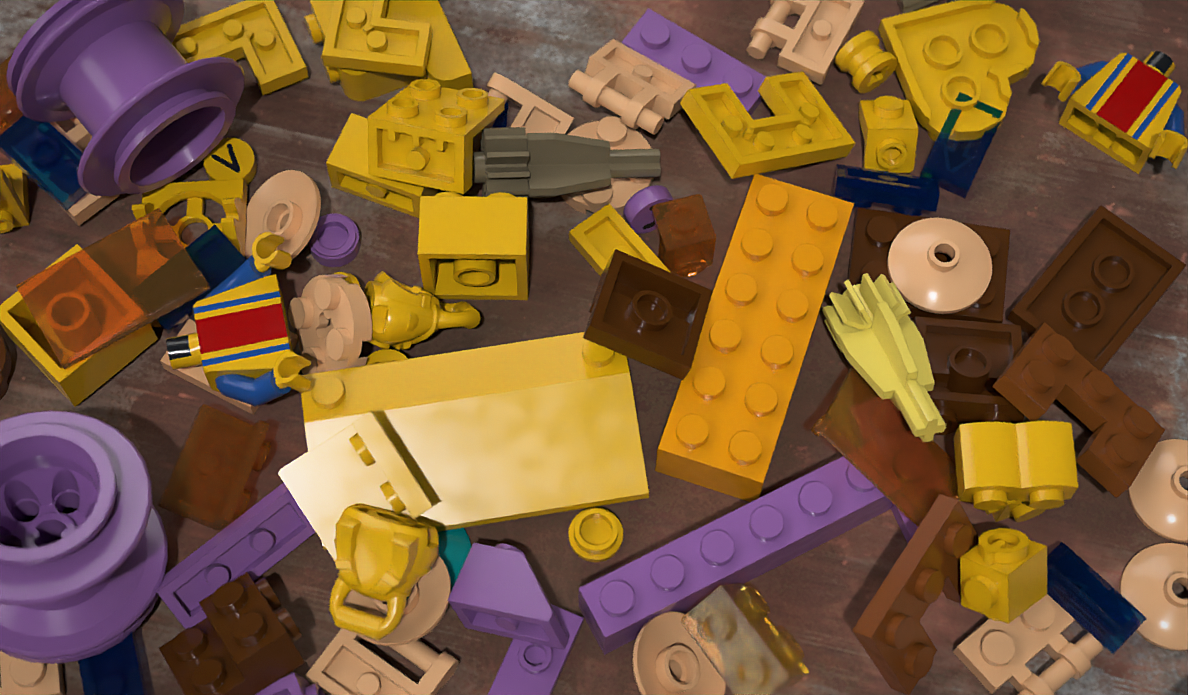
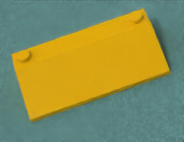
M585 332L302 375L311 380L310 389L307 392H301L308 451L349 426L353 421L370 410L373 411L433 505L432 508L415 519L436 528L437 532L649 498L627 356L584 339ZM322 542L323 549L327 550V548Z

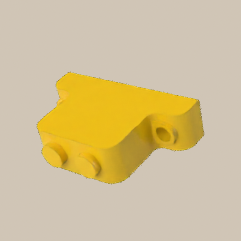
M310 0L312 14L304 16V21L313 44L322 42L324 46L333 0ZM388 0L385 18L431 23L432 38L424 77L324 66L322 55H320L329 82L339 81L344 94L354 101H367L404 88L411 82L420 79L435 80L441 84V87L455 90L473 88L472 72L438 0Z

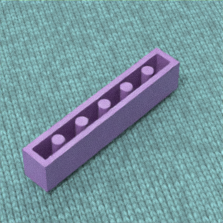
M870 442L580 587L579 609L605 655L636 639L642 627L650 619L667 612H681L685 614L890 510L901 487L874 443Z

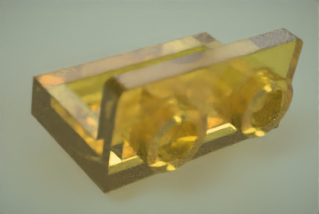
M743 583L720 585L688 612L681 622L734 695H771L776 690L794 686L809 674L810 671L801 661L805 655L797 641L786 631L779 632L767 616L770 613V608L765 599L753 587H745Z

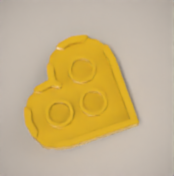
M956 0L881 19L878 29L887 52H891L898 61L895 72L907 100L910 101L915 117L921 126L927 129L928 136L934 142L946 144L951 141H976L999 129L1005 118L1007 106L1011 98L1010 84L1021 80L1029 74L1039 45L1036 24L1026 10L1020 8V11L1017 12L1009 5L997 3L996 0Z

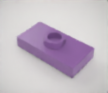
M551 604L569 639L565 650L513 639L488 695H552L582 628L584 618Z

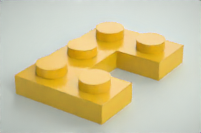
M244 0L182 24L172 42L188 63L211 57H225L235 61L245 57L262 95L309 77L307 67L274 0Z
M333 0L322 51L324 66L424 77L432 38L431 23L385 18L388 0Z
M803 71L765 77L758 92L775 115L772 117L753 120L728 83L687 89L680 102V105L731 179L847 157L856 144Z

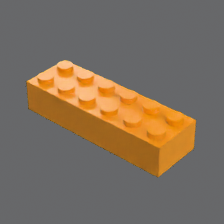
M755 174L753 176L709 302L692 367L685 379L681 381L657 449L656 472L748 502L760 498L843 243L854 203L763 175Z

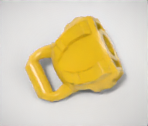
M384 271L377 274L373 281H368L364 289L372 319V339L367 342L380 349L389 350L391 346L397 350H408L412 344L428 339L439 329L452 327L472 329L481 320L479 312L465 301L459 303H439V299L434 297L431 292L422 289L421 286L414 285L412 287L394 280Z
M360 504L358 506H349L344 509L335 525L334 544L337 558L335 564L339 572L331 591L329 611L336 627L380 640L396 629L403 616L406 599L411 595L413 586L422 576L427 575L432 570L431 567L438 557V533L436 528L425 522L381 508ZM353 590L372 599L387 601L388 611L386 619L343 604L344 600Z

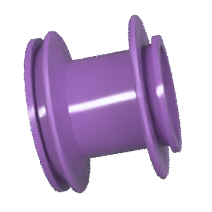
M59 0L31 26L16 46L8 63L6 78L8 87L16 96L17 107L23 115L39 122H57L76 117L92 136L81 156L77 171L78 183L85 192L94 196H113L124 193L140 194L160 188L185 174L204 159L219 144L232 125L236 113V105L244 89L245 73L242 66L231 58L211 57L190 63L183 58L172 42L182 23L184 0Z
M48 410L29 412L0 421V651L28 662L47 664L74 662L100 654L120 643L140 626L158 599L159 595L156 589L163 581L168 561L167 535L161 517L152 504V482L145 460L135 445L124 434L95 417L77 412ZM66 508L77 509L72 513H62ZM37 515L34 520L25 522L27 519Z

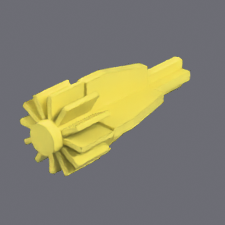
M868 273L863 274L861 284L852 286L849 280L844 281L847 287L844 293L841 295L831 292L829 297L834 305L825 306L822 310L826 317L824 322L839 350L844 353L848 362L882 400L890 399L895 407L901 411L913 435L920 437L922 442L932 441L935 433L944 432L946 424L927 392L933 391L935 382L924 339L908 316L911 311L894 282L889 283L883 274H880L874 283Z

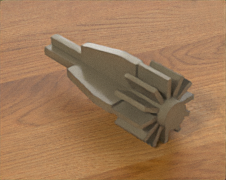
M525 127L483 128L481 130L482 139H480L481 152H473L472 163L473 183H483L482 197L504 192L516 197H527V200L528 198H550L610 186L611 178L659 177L661 174V155L659 149L610 150L609 141L559 133H527L526 135Z

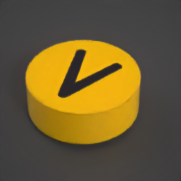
M237 138L222 139L204 158V167L209 180L244 178L248 185L255 177L257 171V163L252 148L245 141Z

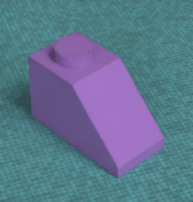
M473 543L448 597V602L465 628L565 650L569 639L525 554L518 548L508 544H497L493 547Z

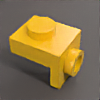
M880 96L875 100H860L858 119L865 141L864 171L866 173L912 172L915 165L919 128L910 101L901 100L894 96Z

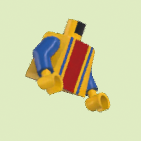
M1152 51L1143 62L1129 53H1119L1110 62L1100 60L1078 68H1074L1066 62L1058 61L1041 83L1044 87L1052 86L1056 88L1060 93L1058 99L1061 102H1065L1069 95H1072L1059 120L1060 125L1137 174L1141 172L1149 157L1155 159L1156 156L1169 160L1172 163L1171 167L1177 169L1188 150V139L1185 137L1184 111L1176 104L1182 89L1177 83L1169 79V76L1175 70V64L1163 52Z
M270 232L259 234L252 244V255L229 277L209 292L205 299L199 300L193 305L197 332L166 339L169 360L173 370L202 365L211 390L221 392L223 396L255 407L288 393L291 389L298 392H307L310 389L311 380L298 373L302 368L310 366L311 361L293 352L281 288L277 275H270L271 267L283 270L291 264L292 258L290 253L276 250L280 244H283L284 237Z

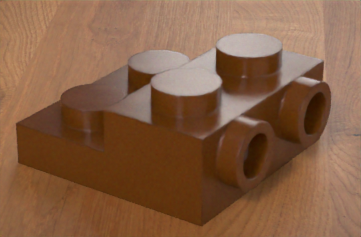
M615 249L601 274L589 310L591 315L583 338L684 380L692 367L713 290Z
M915 317L914 324L924 339L935 382L933 391L927 392L946 424L944 432L935 433V435L950 434L959 425L967 423H1023L1025 415L992 387L1023 346L1021 325Z
M248 572L232 582L223 584L214 593L199 601L198 603L207 618L193 627L181 631L175 638L159 647L184 695H256L305 663L293 643L303 637L285 607L276 613L273 612L282 606L265 577L254 583Z

